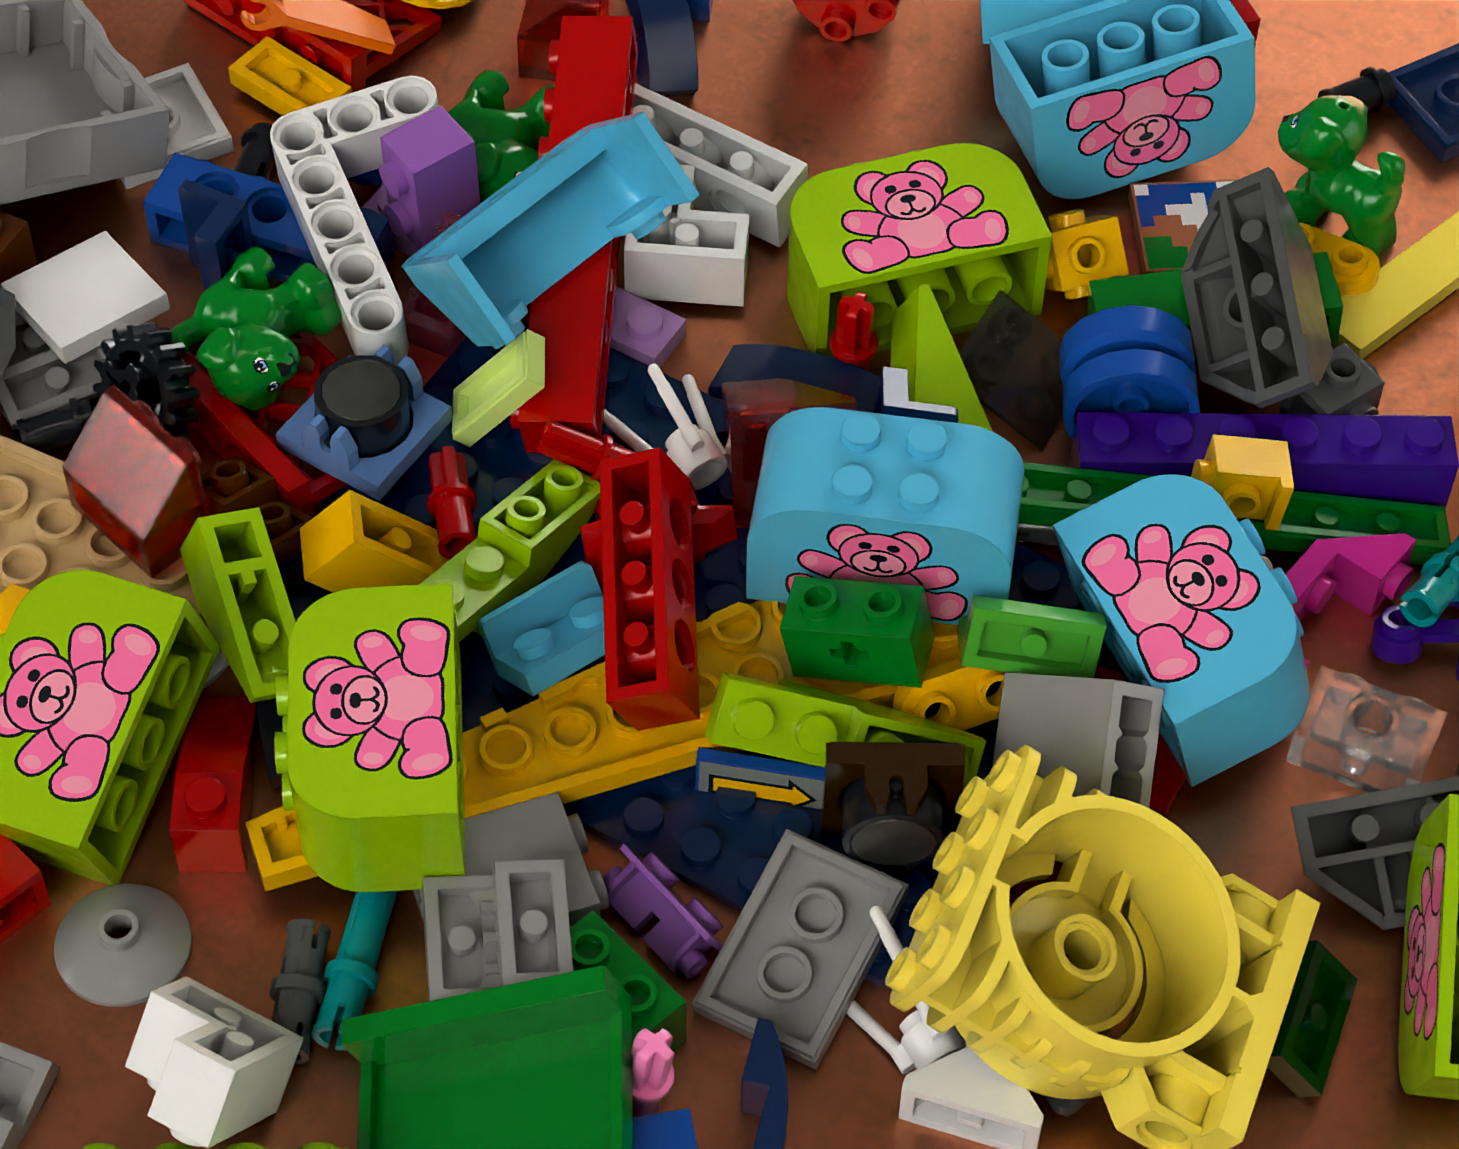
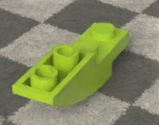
M555 459L552 460L481 517L478 537L419 584L453 583L459 642L472 631L481 635L478 627V620L481 617L534 588L546 577L580 534V526L586 525L594 514V507L600 499V482L590 479V476L570 465Z
M722 672L704 735L710 743L824 768L826 743L830 742L965 744V772L962 792L970 780L977 775L986 745V740L980 736L886 706L778 679L777 684L726 672Z

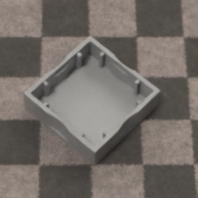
M0 0V205L164 169L167 166L170 110L136 67L113 48L106 36L104 27L83 1Z

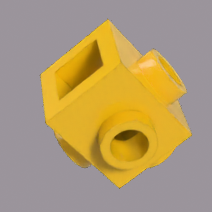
M1077 209L1048 217L1050 222L1048 228L1052 235L1045 289L1064 292L1065 299H1075L1088 296L1089 281L1129 275L1118 216L1096 214L1085 217L1084 209Z

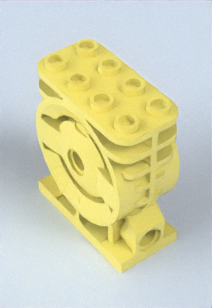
M1024 745L1015 753L1006 750L998 758L989 775L984 780L978 776L970 780L957 801L955 812L962 816L957 830L946 837L935 855L932 868L937 870L939 874L933 889H928L916 904L909 920V926L916 929L909 948L905 947L897 955L885 979V985L892 988L890 1004L906 1012L921 1001L930 1006L926 1017V1024L939 1033H943L955 1025L966 1041V1046L972 1049L987 1065L1009 1081L1027 1088L1029 1091L1060 1099H1087L1103 1096L1116 1130L1148 1149H1230L1243 1142L1320 902L1298 889L1279 901L1233 873L1220 877L1201 848L1178 826L1161 814L1130 800L1108 796L1096 788L1086 795L1073 797L1077 774L1060 766L1043 779L1036 775L1041 761L1040 752L1028 745ZM1054 862L1063 863L1056 882H1047L1034 886L1009 904L1010 888L1024 882L1046 880L1052 875ZM1123 903H1124L1123 912H1122V914H1121L1120 911H1121L1122 905H1123ZM1065 953L1071 958L1073 964L1068 960ZM1138 1000L1136 1011L1130 1023L1117 1039L1101 1035L1120 1023L1131 1012Z

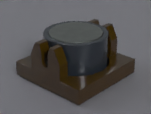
M826 743L822 801V836H842L844 851L852 859L880 872L882 868H897L900 877H909L916 865L933 859L945 837L957 830L959 814L955 812V807L963 788L965 744Z

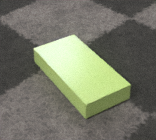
M527 329L453 389V440L471 447L545 387V337Z

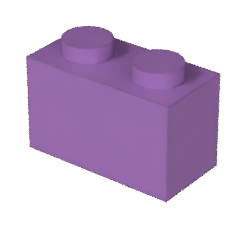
M441 105L380 137L383 164L379 166V173L387 189L388 204L384 207V213L389 219V225L396 235L401 238L407 236L420 250L480 204L475 141Z

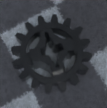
M155 322L133 324L113 329V339L101 342L106 358L98 359L94 362V367L100 373L102 380L93 384V391L103 396L104 403L100 405L97 412L98 416H105L110 422L107 435L109 438L121 436V451L123 453L135 452L136 458L140 460L179 452V443L189 442L192 438L186 424L198 422L199 419L198 414L192 409L191 400L200 397V390L190 387L189 378L195 373L196 369L194 365H186L182 359L186 346L183 342L171 344L172 330L168 327L157 329Z

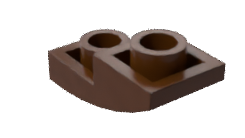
M234 456L229 460L214 464L208 472L186 483L189 496L207 516L259 507L278 566L302 553L300 528L314 517L280 499L275 479L272 475Z

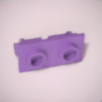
M623 844L619 849L627 856L631 863L624 870L620 866L614 867L603 876L609 905H612L637 932L656 915L660 921L642 939L666 963L668 969L673 974L683 973L687 979L695 977L707 964L704 954L712 946L721 951L724 944L715 934L723 927V924L696 897L686 905L672 890L680 879L654 852L651 851L642 859Z

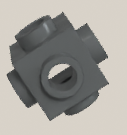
M1344 342L1333 349V356L1318 387L1282 400L1279 414L1378 415L1377 409L1385 382L1380 378L1377 370L1371 363L1362 360Z

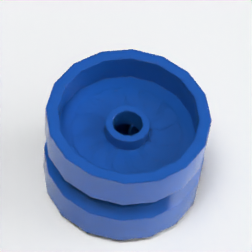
M1135 305L1103 309L1086 316L1065 333L1058 351L1060 375L1063 384L1061 393L1063 419L1066 432L1072 439L1077 412L1200 413L1192 334L1178 317L1158 308Z

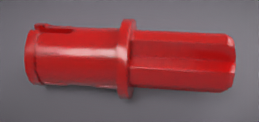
M857 291L853 297L843 296L838 303L837 328L831 334L829 346L835 359L870 372L871 359L878 349V338L873 331L875 306L867 302V294Z
M553 420L545 422L536 443V448L540 454L588 472L587 475L591 477L590 479L596 481L600 479V460L636 453L614 443L613 436L609 434H604L599 439Z
M443 446L441 452L431 453L428 458L432 492H430L427 498L429 513L436 518L439 542L437 544L438 552L450 560L478 537L475 532L473 512H475L478 503L476 492L469 487L465 456L456 453L453 446Z

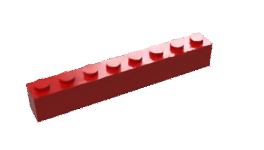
M562 16L560 40H551L549 46L550 74L556 75L554 88H545L544 119L546 123H550L549 136H540L538 159L563 140L590 124L633 114L638 47L632 16ZM621 237L613 238L526 306L528 313L522 318L523 323L529 324L528 330L545 337V387L510 415L511 428L520 429L526 453H539L536 448L538 435L548 420L556 421L596 438H602Z

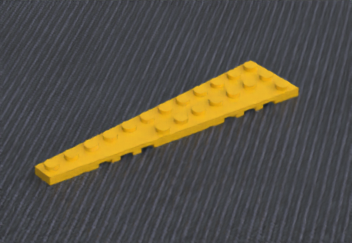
M758 600L748 605L737 602L712 613L701 622H696L700 719L638 731L606 703L605 662L600 663L552 685L539 693V699L508 713L502 707L480 717L479 726L463 732L465 818H469L555 792L559 793L562 804L694 766L696 765L699 747L732 753L745 751L710 743L704 736L722 672L777 684L778 679L889 708L893 707V697L898 686L793 677L780 632V625L787 603ZM932 622L935 637L927 668L960 657L957 635L958 625ZM280 806L245 822L249 841L266 892L318 877L304 857L295 811H284L283 806Z

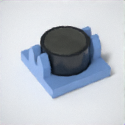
M383 344L373 356L349 355L347 358L338 360L323 370L315 383L314 393L277 431V447L380 501L452 421V409L450 405L423 392L422 375L412 358L405 356L395 366L391 348Z

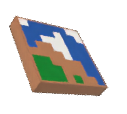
M1238 179L1130 183L1128 200L1142 274L1165 272L1177 268L1183 269L1195 236L1210 211L1207 206L1213 190Z

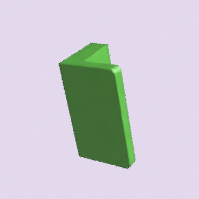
M973 595L968 617H961L957 628L961 665L1009 673L1094 678L1107 627L1105 616L1103 613Z

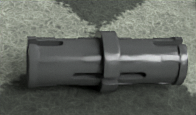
M294 919L287 924V936L280 974L271 980L269 991L270 998L275 1001L271 1021L304 1038L294 1065L306 1063L310 1058L309 1048L316 1008L319 1007V1004L322 1005L327 990L321 978L331 930L326 924L321 923L318 925L317 934L313 935L316 921L312 919Z

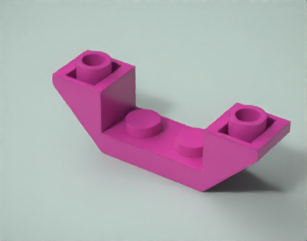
M1406 533L1317 539L1286 573L1297 597V603L1293 604L1292 607L1299 621L1309 610L1318 614L1326 606L1333 593L1370 616L1387 597L1392 601H1396L1408 587L1415 572V569L1409 566L1416 539ZM1304 658L1305 666H1306V671H1307V668H1308V665H1309V661Z

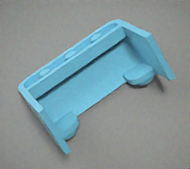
M644 112L590 124L563 140L404 262L402 268L414 285L476 346H493L494 349H498L509 344L524 331L525 326L520 320L528 313L526 306L609 241L631 232L636 239L646 236L667 219L662 212L664 209L671 205L690 203L700 194Z

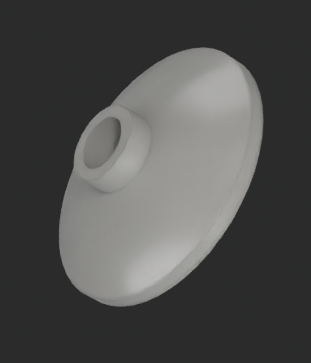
M129 883L101 888L78 901L62 919L54 940L55 963L66 986L80 998L106 1007H128L147 1002L151 991L179 979L189 962L192 951L191 927L181 906L161 890L147 885ZM131 929L122 938L109 937L110 934L117 930Z

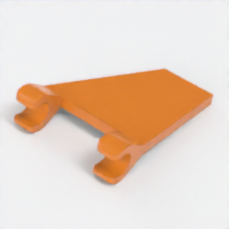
M251 0L254 3L265 4V9L258 14H251L245 10H242L240 14L243 24L254 31H264L286 26L392 55L395 48V42L386 20L343 0Z

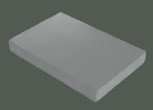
M786 829L691 1004L693 1011L751 1040L757 1019L770 1020L780 1041L783 1055L817 1071L883 944L870 916V909L873 906H880L892 927L910 893L909 884Z

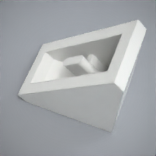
M965 1047L906 1074L902 1085L899 1119L998 1149H1038L1044 1115L1029 1090L997 1073L969 1047Z

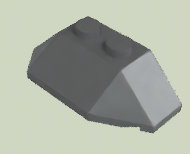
M1267 167L1213 190L1207 206L1210 211L1195 236L1181 272L1200 380L1213 388L1259 408L1318 387L1333 356L1312 248L1274 171Z
M1459 776L1291 807L1304 875L1382 930L1405 926L1408 877L1417 835L1424 820L1449 794L1459 795Z

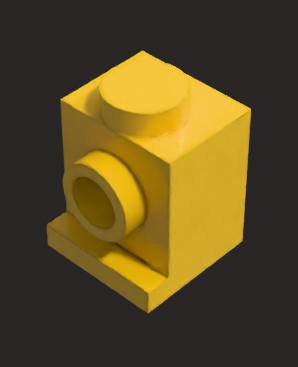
M1213 434L1204 460L1196 459L1192 469L1191 477L1201 480L1215 489L1236 518L1264 520L1265 530L1278 531L1294 491L1287 441Z

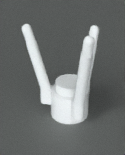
M657 364L649 365L648 373L678 426V429L666 440L667 455L690 479L695 490L702 489L712 484L725 472L728 466L727 458L729 454L716 435L694 377L690 374H685L682 382L698 427L692 424L660 367ZM604 409L603 424L634 451L640 452L653 449L618 418Z
M873 906L870 909V916L892 961H894L904 948L883 909L880 906ZM853 1000L846 1013L891 1055L902 1074H906L914 1068L924 1067L967 1047L966 1041L955 1025L946 1032L939 1033L926 1024V1017L930 1006L922 1001L915 1005L917 1010L907 1016L900 1024L899 1028L903 1033L901 1043L855 1000Z

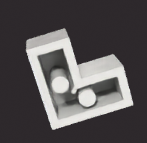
M679 164L695 187V165ZM694 199L690 203L671 205L664 209L662 212L667 219L646 236L636 239L632 232L626 235L624 245V287L626 291L646 300L744 307L749 257L750 214L695 210Z
M186 976L151 991L125 1067L147 1078L148 1085L156 1091L147 1116L169 1127L171 1134L177 1140L191 1146L210 1148L277 1113L304 1038Z

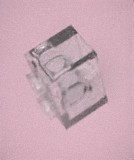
M1321 666L1310 692L1305 715L1294 730L1286 761L1368 793L1422 783L1439 740L1447 712L1431 707L1419 698L1402 696L1367 683L1357 675L1340 673ZM1362 730H1367L1373 732L1374 734H1369Z

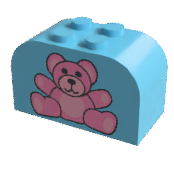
M1104 0L989 37L997 108L1043 188L1060 198H1088L1211 158L1228 148L1241 136L1249 125L1255 110V38L1230 0Z
M828 407L799 409L782 416L769 429L763 453L747 538L746 598L787 603L795 576L924 586L932 622L958 625L961 617H968L973 595L1009 600L1024 480V463L1021 455L1009 441L1000 435L969 424Z
M1177 474L1153 476L1138 481L1053 525L1073 591L1085 611L1104 614L1107 627L1103 641L1127 681L1164 689L1159 734L1191 787L1279 743L1295 730L1305 715L1310 696L1309 681L1300 641L1304 631L1292 607L1293 604L1297 603V597L1283 570L1277 567L1270 571L1263 561L1261 555L1265 554V548L1251 521L1246 518L1238 522L1224 499L1215 489L1203 481L1189 476Z

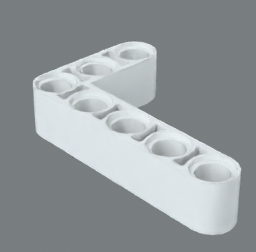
M412 75L400 77L290 112L278 118L270 130L280 183L317 268L327 276L332 285L334 300L342 316L341 324L355 356H373L385 344L391 348L395 366L407 356L409 351L402 302L347 178L378 169L383 164L381 136L438 107L436 88L433 84L423 77Z

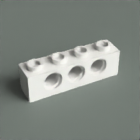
M635 83L633 114L645 113L679 164L695 165V188L700 194L695 199V208L702 211L750 214L749 233L780 248L789 236L792 199L800 186L809 180L808 164Z

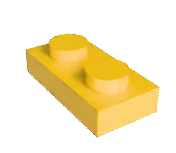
M268 36L228 67L230 83L282 116L352 93V87Z

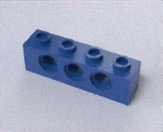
M174 153L143 201L150 241L189 253L178 188L184 180L187 179L247 202L254 247L264 249L275 264L276 268L266 275L267 277L286 282L291 274L304 263H311L317 268L282 185L271 182L264 177L251 176L218 166L208 160H198ZM360 208L386 268H388L394 258L392 230L389 225V219L385 215L378 214L371 209Z

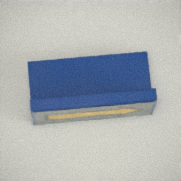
M699 747L696 758L695 790L716 793L718 786L755 792L757 800L822 809L825 768L792 760L782 761L751 756L750 751L746 750L732 753Z

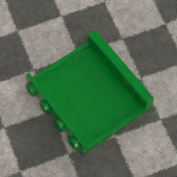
M605 965L342 1019L341 1045L361 1063L357 1149H633L632 997Z

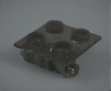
M999 290L960 349L959 354L980 403L1040 450L1063 415L1061 394L1063 384L1060 375L1058 351L1063 339L1003 291Z

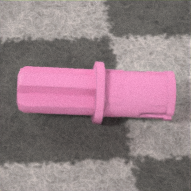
M644 1028L637 1033L631 1049L633 1117L657 1114L660 1109L661 1098L666 1096L673 1086L675 1072L672 1061L675 1054L670 1049L673 1036L663 1028L656 1034Z

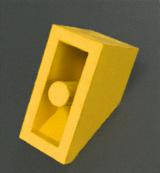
M352 490L347 491L300 528L304 580L333 593L350 588L419 585L449 561V559L443 557L438 552L437 529Z

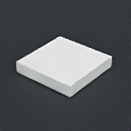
M189 63L145 78L170 110L167 164L174 153L198 160H210L234 151L231 134ZM164 169L120 179L127 190L159 178Z
M106 231L1 283L3 289L15 294V310L65 364L101 346L103 340L113 339V329L145 323L170 310L167 293Z

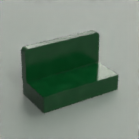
M1319 940L1308 941L1267 1066L1299 1098L1322 1095L1358 980Z

